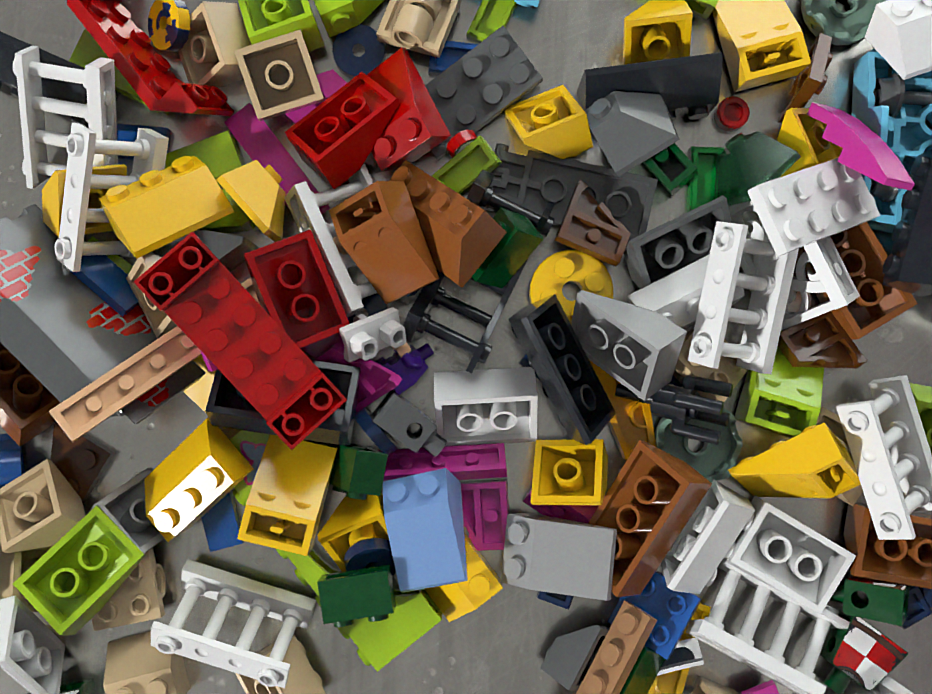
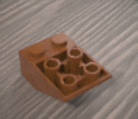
M376 181L328 210L339 242L386 304H390L439 279L404 181Z

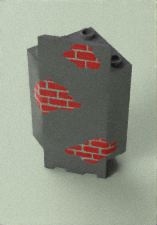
M36 204L24 208L23 213L15 220L11 221L7 216L0 219V342L62 403L158 338L155 336L140 304L122 317L77 278L69 268L57 260L55 242L59 237L43 222L42 210ZM191 361L111 417L126 415L134 424H139L199 381L206 372L194 361Z

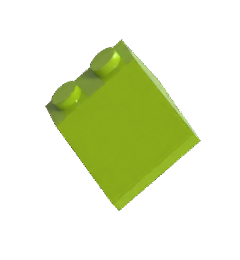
M238 0L247 34L252 45L301 30L308 52L325 46L309 0Z
M96 505L24 572L13 585L59 635H75L103 608L145 557V554Z

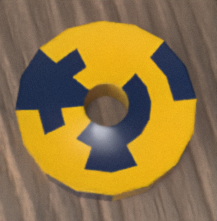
M155 0L151 6L148 16V32L153 45L159 50L177 52L187 42L191 19L185 2L182 0Z

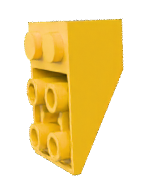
M717 0L718 2L712 13L734 92L797 76L811 64L803 32L784 0Z
M825 422L820 425L809 426L799 435L787 441L774 443L769 447V450L755 457L744 458L736 466L728 469L732 477L753 496L833 498L861 485L855 465L846 448Z
M270 434L245 505L237 539L307 556L314 547L338 448L303 440L291 450L279 436Z

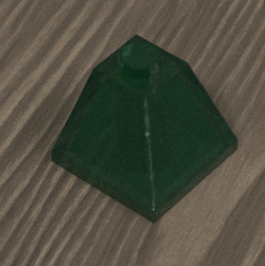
M759 131L745 136L742 133L735 135L725 143L727 149L717 157L714 200L724 196L727 198L728 206L751 201L748 190L756 185L779 178L801 156L792 148Z

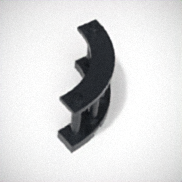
M482 169L474 181L467 199L479 207L483 206L486 208L489 205L497 210L503 208L526 216L537 231L547 237L555 218L549 216L555 204L548 202L542 216L495 194V189L490 187L494 175ZM527 260L503 288L479 283L503 295L493 316L445 293L446 289L442 288L446 276L437 270L439 279L422 288L406 316L403 324L406 342L411 343L417 332L423 334L425 331L472 354L473 357L466 369L467 372L472 374L477 362L485 364L493 346L487 342ZM441 305L486 327L480 342L478 343L431 320L432 316L427 314L431 306L438 307Z

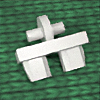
M394 307L366 317L364 314L357 315L353 318V323L339 328L344 343V359L349 363L359 358H362L364 361L376 357L378 351L385 347L393 346L397 348L406 343L405 327L400 324L399 312Z

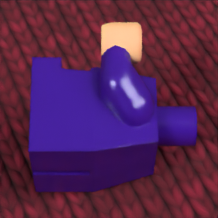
M407 342L397 348L391 346L394 350L391 357L385 359L382 356L375 361L400 375L403 379L394 388L398 395L413 386L429 368L424 360L432 356L434 352L428 343L418 349L412 345L409 346Z

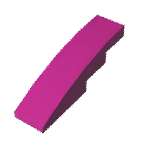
M815 102L811 103L807 115L827 124L822 138L843 148L837 162L883 185L912 191L915 183L899 158L879 135L859 119L838 108Z
M248 103L224 121L252 161L257 160L264 168L270 164L281 176L283 181L279 185L286 192V195L293 185L305 181L312 192L315 194L319 193L265 121L258 120L251 103ZM328 204L319 207L321 214L330 209Z

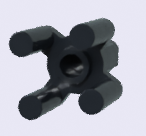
M687 375L684 377L681 387L667 384L645 401L622 384L617 385L615 396L650 404L651 412L654 416L672 420L670 431L674 435L718 445L721 431L687 423L691 418L727 427L730 413L723 412L724 401L696 396L695 393L697 390L730 398L733 384Z

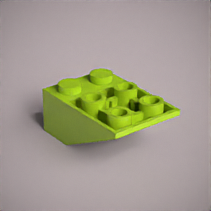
M777 346L771 374L748 370L735 413L736 421L792 438L799 435L805 428L816 425L821 409L824 368L792 367Z

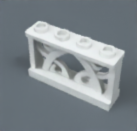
M750 197L729 207L732 223L745 225L742 219L744 212H756ZM755 219L749 220L748 222L753 225V231L749 233L747 230L746 238L763 241L766 231L762 223ZM831 237L804 246L805 252L798 259L796 277L793 276L788 296L789 304H791L796 299V291L801 293L802 303L797 312H789L786 308L781 331L831 310L846 306L860 297ZM743 252L740 267H742L745 274L756 275L760 255ZM807 262H811L816 273H812L810 270L807 271L809 279H806L805 265ZM810 293H827L830 300L810 308Z

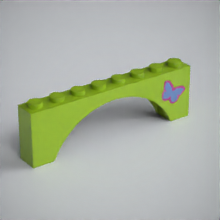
M241 430L230 439L233 445L254 468L232 491L237 501L243 506L246 505L270 434ZM276 549L282 558H289L296 567L294 572L300 582L305 586L310 585L317 594L315 599L321 607L317 581L322 575L338 573V571L326 563L314 549L307 556ZM394 589L396 607L394 613L389 614V618L385 620L369 622L368 617L354 619L355 623L352 625L337 627L344 638H351L357 645L358 656L365 665H372L378 672L442 620V612L424 589L404 593L400 589Z

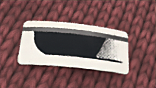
M691 638L679 641L670 659H665L657 676L703 665L704 661L698 639Z

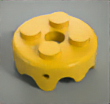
M564 250L548 256L535 270L529 286L530 304L556 294L570 324L576 300L570 301L563 296L562 288L564 284L574 282L580 287V290L613 299V283L607 268L599 259L578 250Z

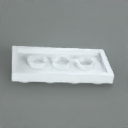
M839 158L756 185L747 192L777 257L881 216L876 207L875 199L870 194L861 173L837 162Z

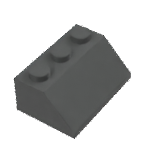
M721 196L629 240L624 256L631 279L642 289L709 255L716 221L732 223L727 198Z

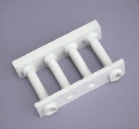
M30 46L15 53L13 72L17 76L24 152L22 171L26 175L27 188L34 189L48 179L49 176H52L55 170L67 169V165L48 162L46 144L66 147V140L70 134L45 130L44 111L85 118L89 129L97 133L96 139L117 141L114 59L100 57L85 65V69L81 70L41 63L38 46ZM41 77L83 84L87 90V104L43 97ZM94 154L93 167L118 164V155Z
M72 123L71 134L68 135L66 140L68 161L59 239L55 242V254L59 262L72 272H80L82 256L121 255V258L134 266L137 260L136 257L121 241L84 242L86 223H109L103 209L88 208L90 189H110L118 185L127 186L138 181L139 177L148 171L164 169L169 138L152 129L138 128L135 142L96 139L97 133L79 123ZM94 154L134 156L132 173L130 176L92 174Z
M365 164L348 179L349 184L339 186L335 190L332 188L315 194L310 190L305 181L293 185L285 196L286 203L300 233L311 229L347 318L364 307L362 304L363 298L376 294L377 291L370 282L358 286L353 284L347 270L349 267L355 266L356 263L349 254L343 255L339 253L333 241V238L337 236L333 223L328 224L324 221L319 207L349 198L376 182L374 177L369 174Z
M716 221L687 361L718 369L721 356L737 358L736 366L759 373L771 374L799 249L777 257L766 232L764 233L763 241L746 238L748 225ZM743 252L760 255L755 276L739 273ZM735 287L752 290L748 310L731 308ZM728 322L745 324L741 344L724 342Z
M907 375L876 379L868 384L873 400L839 404L836 408L878 539H914L916 534L910 514L913 511H932V454Z
M723 558L718 568L726 571L727 574L710 615L705 617L704 620H690L686 633L798 694H824L826 686L814 680L816 677L813 673L829 628L848 629L850 622L839 617V611L829 605H826L821 615L732 563L729 558ZM740 579L757 589L739 634L735 633L733 636L723 630L724 625L722 621ZM770 595L785 603L786 607L770 649L762 652L753 647L755 642L752 639ZM801 612L816 620L800 666H795L793 669L784 664L785 658L783 653L798 614Z
M187 559L182 568L181 589L186 590L169 625L156 621L153 622L151 626V646L164 654L175 653L256 679L259 683L268 687L278 686L285 689L291 664L282 661L296 627L309 628L316 600ZM199 596L219 601L202 636L182 630ZM233 606L251 611L236 646L216 641L229 610ZM266 616L283 621L269 657L249 651L263 617Z

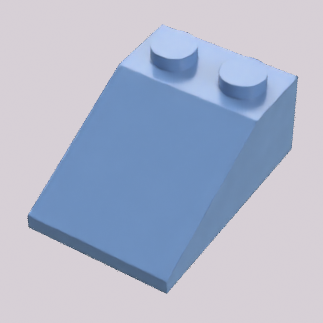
M446 468L383 481V514L400 591L404 593L468 581L461 482Z

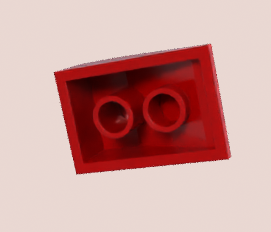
M405 47L400 48L367 74L372 80L395 96L400 103L371 150L381 171L397 170L405 160L413 163L451 136Z
M360 72L284 133L301 159L335 190L361 169L400 103L386 89L365 73Z
M311 229L243 254L259 304L299 348L339 333V328L350 324Z

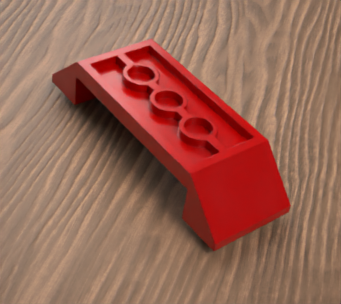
M67 0L69 8L109 59H114V65L151 111L231 116L234 113V110L227 103V96L218 87L184 83L170 70L171 65L167 59L158 54L151 46L149 36L137 28L130 19V12L120 4L122 0Z
M193 231L133 282L160 311H164L266 419V424L291 450L347 401L344 395Z

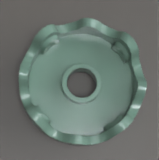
M801 0V12L804 22L816 37L819 33L832 37L831 44L850 45L865 39L876 4L888 0H847L850 4L849 11L839 10L836 6V0Z
M724 408L723 412L730 413L727 427L691 418L687 423L721 431L718 445L704 442V446L700 451H691L688 447V438L672 434L670 431L672 420L667 418H661L655 431L657 448L687 462L709 482H712L713 479L717 481L731 476L728 469L736 466L743 442L737 431L734 415Z

